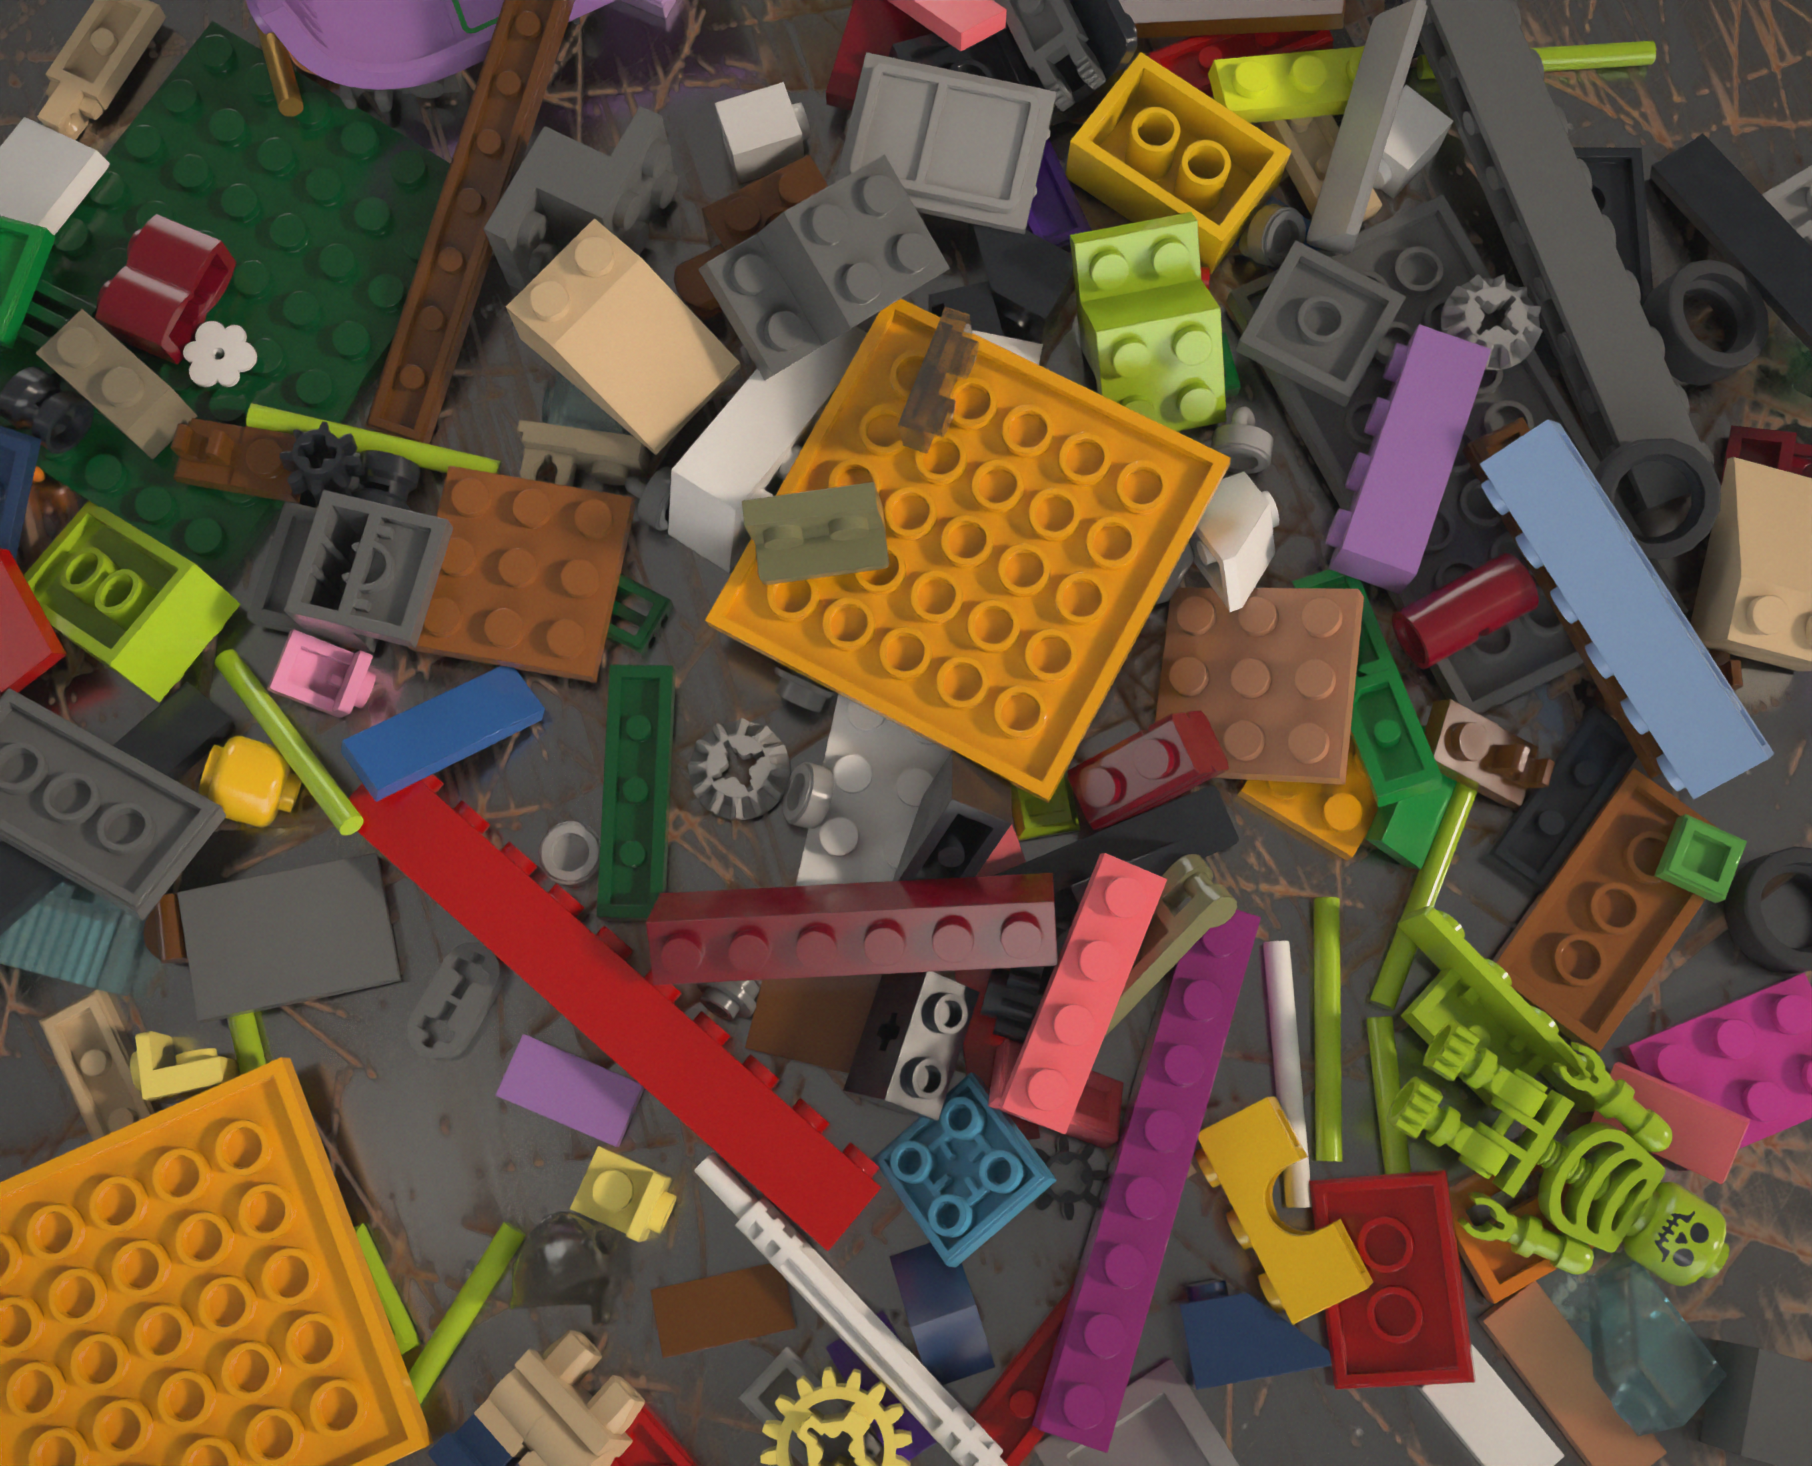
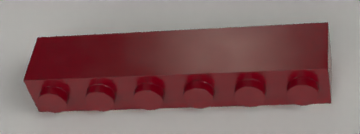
M1053 873L660 893L646 921L654 985L1058 965Z

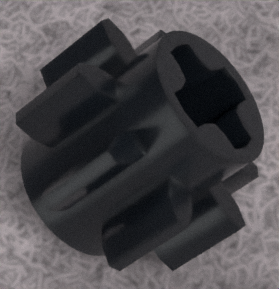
M322 422L319 429L309 430L305 433L298 429L294 430L293 433L296 441L293 451L281 452L279 455L284 468L293 472L287 479L292 493L297 495L308 489L314 495L318 505L323 490L352 497L349 489L352 477L365 475L361 459L352 456L358 449L351 433L345 434L338 439L331 433L327 422Z
M1045 966L1010 968V971L1002 968L992 969L980 1015L996 1019L992 1034L1019 1042L1025 1040L1028 1028L1030 1029L1048 981L1041 980Z
M1058 1135L1056 1142L1058 1153L1049 1156L1042 1149L1034 1148V1150L1048 1169H1050L1054 1162L1060 1165H1068L1075 1161L1080 1167L1076 1171L1075 1178L1081 1186L1076 1193L1063 1189L1058 1194H1055L1049 1187L1038 1200L1036 1208L1039 1211H1043L1051 1205L1053 1200L1062 1203V1214L1065 1220L1069 1221L1073 1220L1075 1213L1073 1203L1083 1200L1087 1205L1093 1207L1100 1205L1097 1197L1090 1192L1093 1180H1103L1109 1176L1106 1171L1092 1170L1087 1161L1094 1152L1095 1146L1093 1144L1084 1146L1077 1154L1069 1151V1141L1066 1135Z

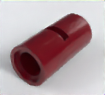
M1503 553L1393 613L1392 626L1395 636L1408 658L1419 668L1427 669L1476 642L1479 635L1487 636L1536 609L1539 603V596L1536 585L1526 567L1512 554Z

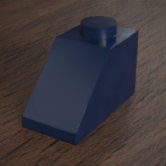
M1226 1279L1187 1285V1298L1171 1300L1186 1382L1195 1390L1332 1366L1330 1353L1327 1349L1247 1292L1238 1289L1228 1290Z

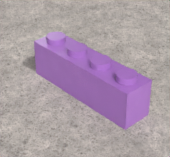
M1420 324L1407 345L1395 344L1383 374V379L1392 381L1387 399L1377 397L1364 429V433L1374 436L1368 455L1358 452L1345 484L1346 489L1355 491L1349 510L1338 509L1326 539L1327 545L1335 547L1328 569L1401 594L1417 575L1491 352L1490 348Z

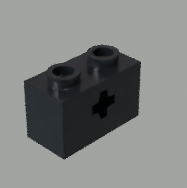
M935 972L882 974L843 1091L896 1112L938 1121L980 992Z

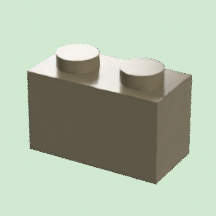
M83 309L36 352L62 379L152 459L173 440L178 423L188 425L189 420L191 421L192 418L197 417L192 409L166 382Z

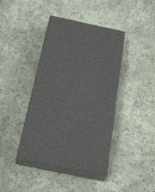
M9 688L0 698V839L143 921L225 819L226 814L223 808Z

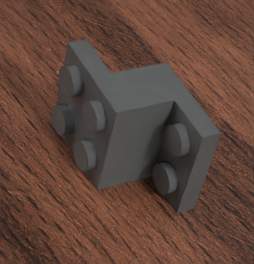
M639 106L611 156L546 126L543 127L484 227V232L509 285L522 291L557 256V245L565 248L594 218L637 255H640L648 240L650 221L658 207L664 209L668 206L674 196L678 183V177L675 174L671 157V146L668 144L662 116Z
M884 154L784 211L760 232L708 261L698 270L763 379L766 381L949 270L950 267Z
M323 490L318 508L285 501L247 618L256 625L288 633L295 629L322 641L371 653L375 652L378 639L416 648L453 526L447 519Z

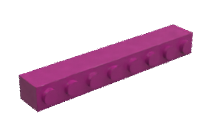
M1236 909L1231 919L1223 925L1210 928L1166 973L1119 1131L1116 1148L1108 1168L1109 1177L1105 1178L1099 1198L1100 1205L1097 1207L1032 1423L1033 1426L1041 1431L1108 1453L1261 920L1259 916Z

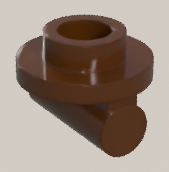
M164 894L154 906L145 922L144 941L147 949L154 957L160 960V963H187L188 957L178 894Z

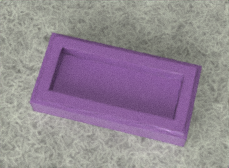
M523 1034L496 1096L610 1145L619 1147L645 1088L632 1079Z

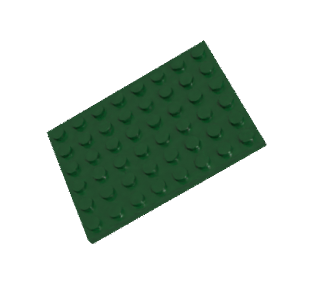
M213 20L105 155L104 158L110 165L55 234L56 238L40 279L97 307V297L103 285L112 280L127 264V249L131 237L137 230L143 228L156 214L221 240L235 259L236 265L225 292L216 305L207 312L205 322L216 321L222 324L225 329L231 325H238L246 332V342L255 349L257 361L250 370L240 372L238 383L232 387L222 386L219 382L210 387L198 386L189 375L191 363L185 358L179 364H174L127 343L119 342L166 382L197 415L196 419L245 427L248 409L251 403L343 424L384 369L451 163L358 107L347 109L341 97L294 70L304 108L296 116L283 115L278 108L263 50ZM35 294L32 297V302L69 321L75 316ZM25 315L22 324L52 338L58 332L54 328ZM17 338L12 349L0 346V395L7 383L20 371L30 367H40L60 383L61 391H74L81 396L36 354L38 349ZM93 407V422L88 433L71 450L62 454H53L40 445L36 466L40 467L46 475L86 501L103 507L192 561L221 587L285 503V501L176 482L173 477L179 456L171 449L173 440L152 459L95 407ZM0 416V426L32 436L30 429L19 430Z

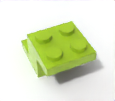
M1192 212L1070 235L1081 349L1096 377L1098 394L1174 431L1227 422L1221 310L1201 280L1198 221Z

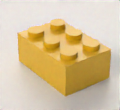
M1140 52L1070 141L1065 174L1068 180L1133 223L1192 212L1198 221L1200 267H1210V274H1212L1242 235L1245 228L1251 223L1256 213L1264 206L1278 187L1292 150Z

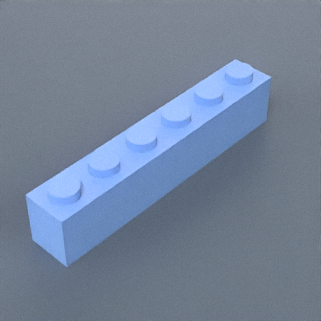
M1547 419L1480 463L1489 478L1481 484L1486 496L1501 515L1509 511L1511 512L1523 533L1516 536L1518 546L1535 569L1544 565L1558 586L1550 591L1553 601L1569 623L1572 624L1579 620L1593 641L1585 646L1588 656L1605 679L1614 675L1628 696L1620 702L1627 718L1641 735L1648 731L1651 732L1664 753L1656 758L1657 763L1668 782L1676 791L1686 788L1694 800L1774 755L1771 747L1560 423Z

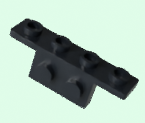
M1209 785L994 876L1053 873L1055 919L1058 920L1077 912L1101 853H1107L1158 876H1162L1181 857L1188 854H1197L1201 858H1205L1237 844L1239 837L1217 787Z

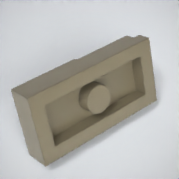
M519 420L517 432L525 447L520 471L521 478L537 481L539 473L547 469L548 465L555 466L558 471L555 484L573 487L576 469L585 470L586 473L591 474L593 479L610 485H625V480L629 476L634 475L647 478L650 463L647 448L632 435Z

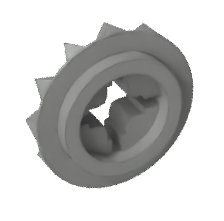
M1478 274L1462 286H1457L1449 296L1442 310L1441 329L1443 333L1490 348L1491 352L1485 370L1507 369L1523 361L1535 347L1543 331L1539 324L1541 306L1533 305L1527 296V286L1517 288L1506 282L1504 274L1494 279H1483ZM1502 308L1506 310L1505 318L1501 323L1503 329L1495 326L1490 331L1486 329L1481 335L1477 334L1485 317L1483 311L1491 314L1496 309L1499 311Z
M743 718L724 724L716 723L711 731L702 739L696 741L690 763L688 764L691 786L698 800L710 812L730 820L753 819L770 811L783 797L791 773L790 760L784 743L767 725L749 722ZM729 747H732L734 753L738 752L743 760L752 757L757 759L762 755L764 756L756 760L757 764L749 769L750 783L753 788L750 792L747 791L744 784L739 783L736 777H730L726 780L721 778L714 782V780L722 777L721 773L729 768L727 760L729 755L726 751Z

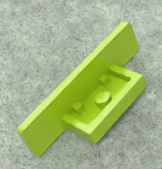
M1426 906L1405 914L1397 925L1441 970L1401 1015L1422 1039L1430 1045L1439 1030L1448 1021L1454 1019L1480 1037L1475 1050L1479 1051L1482 1048L1490 1050L1497 1055V1064L1512 1073L1518 1068L1534 1078L1540 1072L1563 1096L1575 1103L1573 1107L1582 1113L1597 1111L1594 1108L1596 1100L1585 1091L1564 1082L1553 1070L1552 1063H1560L1566 1066L1570 1076L1581 1074L1589 1079L1591 1077L1590 1073L1585 1070L1587 1065L1585 1056L1577 1054L1558 1035L1559 1029L1554 1020L1542 1010L1530 1006L1511 987L1512 981L1508 973L1494 961L1483 958L1464 939L1465 932L1463 928L1449 914L1436 910L1432 906ZM1459 1072L1458 1076L1462 1079L1463 1074ZM1483 1086L1478 1089L1470 1087L1493 1112L1501 1111L1490 1104L1495 1094Z

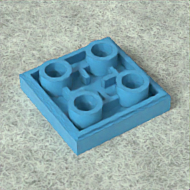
M972 1072L947 1093L938 1121L919 1117L872 1158L945 1264L955 1268L1057 1181L1010 1116L999 1109L988 1107L990 1090L980 1076Z

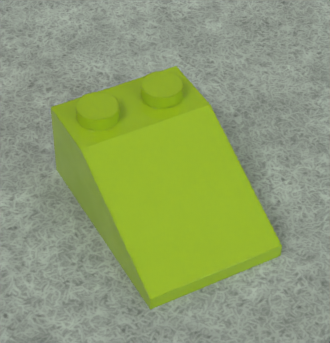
M90 501L86 502L24 574L27 583L53 629L159 703L169 690L180 681L188 667L212 638L223 629L227 620L241 605L195 563Z

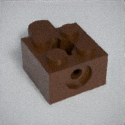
M810 154L702 208L708 242L712 248L682 262L676 267L674 273V284L678 297L700 321L710 319L722 313L723 310L698 269L708 261L760 232L784 211L828 187Z

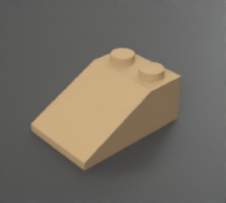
M595 218L506 306L520 339L655 455L741 368L740 362L650 266Z
M1735 457L1727 459L1721 485L1720 512L1711 530L1690 623L1706 648L1800 672L1812 671V478Z

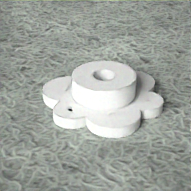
M208 321L200 325L195 334L196 341L188 343L183 350L185 359L191 363L189 375L201 387H210L217 382L222 386L232 387L238 383L240 372L250 370L257 361V353L246 342L247 335L242 327L231 325L225 329L222 324L216 321Z

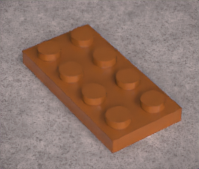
M1635 768L1627 771L1553 878L1543 892L1537 896L1492 960L1508 973L1512 981L1511 987L1530 1006H1534L1549 1015L1558 1026L1559 1031L1571 1040L1589 1047L1596 1053L1601 1052L1705 901L1703 897L1654 876L1676 819L1687 814L1716 827Z

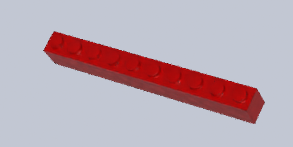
M434 774L377 802L363 783L350 795L348 799L364 819L363 825L357 831L825 1250L829 1251L880 1191L882 1186L872 1179L880 1169L876 1163L852 1142H849L843 1151L838 1149L822 1134L830 1124L802 1098H799L792 1107L772 1090L780 1081L776 1075L752 1054L743 1063L736 1059L723 1047L731 1037L702 1010L692 1020L677 1007L674 1002L682 993L672 984L654 985L652 968L643 977L625 961L634 950L605 925L596 934L577 918L585 910V907L557 883L548 892L530 877L538 867L510 841L501 850L498 849L483 835L491 825L463 800L452 808L436 794L444 783Z

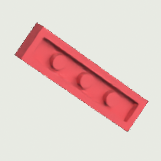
M1107 853L1099 855L1059 954L1058 965H1055L998 1106L1062 1134H1066L1167 879Z

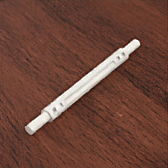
M714 1152L697 1166L694 1172L739 1219L735 1226L769 1260L960 1466H1008L1000 1457L1003 1449L968 1414L960 1403L952 1397L765 1196L758 1200Z

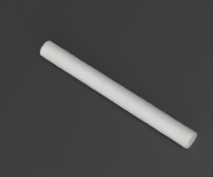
M1289 941L1264 942L1276 1097L1308 1156ZM1309 1157L1283 1170L1286 1208L1312 1207L1309 1181H1311Z

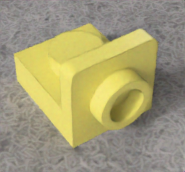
M153 1031L138 1033L135 1036L137 1051L131 1055L130 1072L135 1087L142 1092V1100L166 1104L182 1101L240 1076L237 1060L218 1056L216 1048L187 1051L174 1057L171 1036Z
M598 1146L570 1209L625 1233L626 1237L634 1241H646L650 1230L658 1234L662 1232L673 1210L677 1196L668 1192L673 1177L607 1148Z

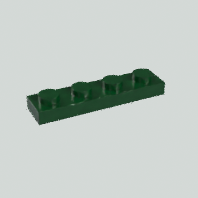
M609 665L596 917L602 921H647L660 893H666L676 671L673 665Z

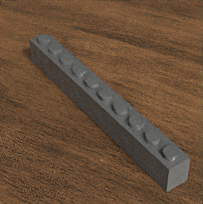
M1402 0V1H1403V3L1405 4V3L1410 2V1H1412V0ZM1426 0L1425 5L1428 8L1418 39L1523 285L1527 286L1529 299L1533 305L1541 306L1539 322L1549 341L1553 355L1560 364L1561 374L1599 461L1602 462L1614 449L1636 440L1672 438L1695 447L1714 468L1711 450L1703 440L1698 439L1688 416L1690 409L1688 397L1681 385L1673 381L1664 360L1665 347L1663 339L1657 329L1649 325L1640 305L1641 293L1637 279L1632 272L1625 270L1615 247L1616 233L1614 226L1606 215L1601 214L1592 194V178L1589 168L1583 160L1577 159L1567 136L1568 122L1566 115L1558 104L1553 103L1544 83L1542 60L1537 51L1529 48L1520 27V10L1516 0ZM1646 461L1632 467L1621 477L1616 487L1633 519L1691 497V489L1686 477L1675 466L1662 461Z

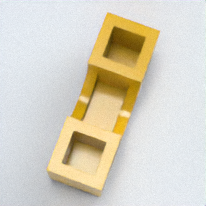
M1276 1096L1266 1097L1199 1132L1198 1140L1202 1148L1195 1151L1197 1162L1205 1178L1213 1188L1220 1184L1222 1185L1233 1207V1210L1226 1213L1229 1225L1244 1250L1251 1247L1254 1248L1265 1270L1264 1273L1258 1275L1260 1286L1270 1306L1277 1314L1286 1311L1293 1325L1369 1288L1373 1280L1341 1219L1317 1230L1303 1231L1293 1228L1284 1222L1275 1209L1273 1187L1277 1177L1287 1167L1308 1157Z

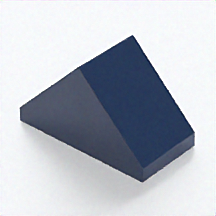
M931 1242L889 1256L922 1364L943 1386L995 1368L962 1263L956 1268L947 1266Z

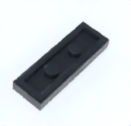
M1595 705L1585 712L1552 758L1555 761L1549 786L1530 789L1523 799L1522 805L1515 810L1482 856L1534 895L1543 892L1637 758L1617 720Z

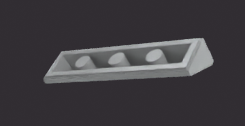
M1412 0L1380 13L1372 21L1306 237L1307 243L1311 246L1348 255L1349 252L1353 251L1428 8L1425 5L1426 0Z

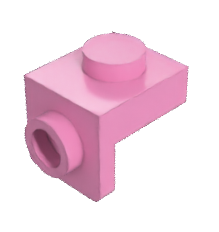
M293 629L288 635L267 691L332 716L344 717L351 713L353 706L362 709L370 696L376 674L367 670L373 655L361 650L353 653Z

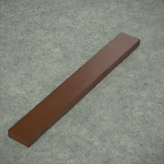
M504 0L368 414L365 426L391 436L430 444L493 252L484 232V227L522 164L575 0Z

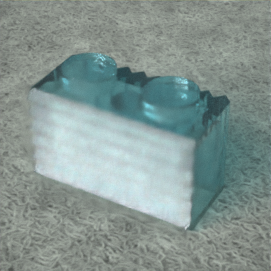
M61 882L0 936V964L128 996L132 991L131 983L136 978V970L140 966V958L144 954L145 941L143 932L147 919L142 921L97 894L92 904L72 899L75 887Z

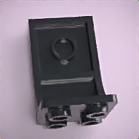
M1069 0L1089 38L1086 44L1096 56L1105 75L1106 82L1095 90L1088 86L1078 74L1077 66L1074 64L1070 54L1054 64L1070 86L1075 102L1064 112L1054 104L1049 126L1093 113L1120 79L1137 49V30L1132 17L1124 12L1119 0ZM1007 22L1006 28L963 51H959L935 33L893 44L888 56L1045 89L1038 74L1029 68Z

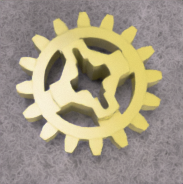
M826 1367L823 1372L822 1386L815 1388L811 1381L803 1375L796 1381L800 1395L797 1401L783 1394H780L777 1398L775 1405L785 1418L783 1421L767 1420L765 1422L762 1432L770 1438L776 1439L777 1446H772L762 1451L760 1459L763 1464L794 1466L790 1451V1440L793 1430L797 1433V1437L806 1444L808 1463L805 1466H911L910 1461L896 1454V1449L911 1444L912 1434L908 1430H894L893 1423L903 1415L904 1408L901 1403L892 1404L884 1408L880 1401L883 1398L886 1385L882 1381L873 1385L867 1392L860 1388L861 1370L854 1368L848 1377L847 1383L844 1384L837 1383L832 1367ZM830 1399H843L853 1402L844 1413L824 1415L816 1408H812L813 1405ZM874 1419L881 1430L884 1441V1454L881 1464L876 1461L874 1455L866 1450L865 1433ZM844 1431L851 1436L848 1451L855 1459L851 1458L848 1460L839 1455L832 1463L825 1460L822 1455L826 1443L819 1434L823 1435L825 1433L831 1438H836Z

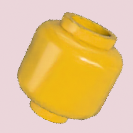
M235 736L230 738L224 747L217 745L212 747L200 781L199 794L208 796L209 800L220 805L227 819L256 827H266L275 820L279 810L292 813L302 781L296 774L291 773V766L275 745L244 736Z

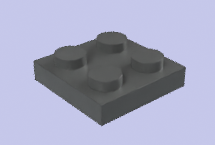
M1295 240L1242 334L1235 351L1346 407L1406 296Z

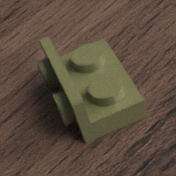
M874 482L742 501L744 526L756 545L759 578L765 585L885 569L889 565L883 506Z

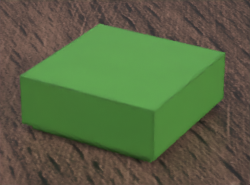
M1684 814L1676 819L1654 876L1714 903L1724 901L1747 841Z

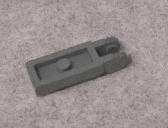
M996 0L999 5L1007 9L1006 22L1029 68L1038 74L1046 90L1057 92L1055 105L1064 112L1075 102L1070 86L1054 65L1068 54H1070L1074 64L1077 66V72L1081 79L1092 89L1095 90L1106 82L1105 75L1096 56L1086 44L1089 38L1069 0Z

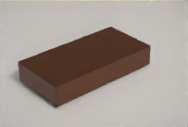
M770 1262L650 1290L663 1359L797 1328L789 1283Z

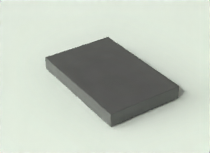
M376 852L177 892L197 1021L201 1023L401 981L381 864Z

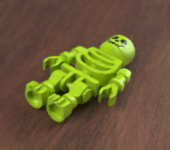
M1454 1019L1448 1021L1439 1030L1427 1049L1423 1061L1424 1065L1450 1081H1454L1459 1072L1463 1074L1462 1081L1473 1089L1483 1086L1495 1094L1490 1104L1500 1109L1501 1113L1491 1128L1478 1121L1473 1129L1460 1121L1461 1114L1449 1105H1445L1442 1108L1438 1107L1443 1098L1442 1093L1415 1076L1403 1086L1389 1109L1387 1122L1416 1139L1422 1129L1426 1130L1425 1137L1427 1140L1438 1147L1446 1143L1461 1154L1458 1158L1459 1161L1488 1180L1492 1174L1496 1176L1492 1183L1513 1198L1536 1163L1542 1165L1544 1171L1540 1178L1538 1189L1539 1209L1551 1224L1562 1231L1559 1235L1543 1228L1541 1219L1530 1214H1524L1519 1218L1506 1211L1503 1206L1483 1193L1472 1192L1468 1193L1470 1200L1476 1205H1488L1490 1209L1489 1215L1498 1222L1494 1224L1486 1221L1481 1226H1473L1463 1217L1457 1219L1460 1226L1467 1233L1481 1240L1494 1241L1498 1239L1511 1243L1512 1252L1524 1257H1529L1534 1253L1550 1260V1264L1554 1267L1575 1275L1587 1272L1593 1265V1251L1588 1244L1613 1253L1621 1242L1626 1255L1630 1259L1672 1285L1687 1286L1696 1282L1700 1277L1710 1279L1723 1268L1730 1251L1729 1245L1724 1242L1726 1237L1725 1218L1717 1208L1674 1182H1660L1666 1170L1648 1151L1657 1153L1668 1148L1673 1136L1671 1128L1657 1113L1651 1109L1646 1110L1633 1098L1635 1090L1625 1080L1614 1081L1610 1074L1605 1071L1604 1062L1594 1050L1583 1044L1571 1042V1048L1582 1052L1587 1061L1585 1070L1590 1073V1079L1581 1074L1570 1076L1566 1066L1560 1063H1552L1553 1070L1564 1082L1585 1091L1596 1100L1594 1108L1605 1119L1614 1117L1627 1131L1625 1133L1607 1123L1592 1122L1576 1129L1560 1143L1556 1142L1553 1137L1574 1106V1102L1554 1090H1551L1546 1095L1545 1092L1548 1087L1518 1068L1512 1073L1497 1064L1498 1057L1486 1048H1482L1479 1051L1475 1050L1480 1037ZM1514 1120L1527 1127L1517 1144L1504 1137ZM1611 1141V1143L1597 1149L1587 1161L1582 1157L1593 1146ZM1566 1181L1571 1186L1566 1195L1565 1214L1563 1215L1561 1210V1193Z

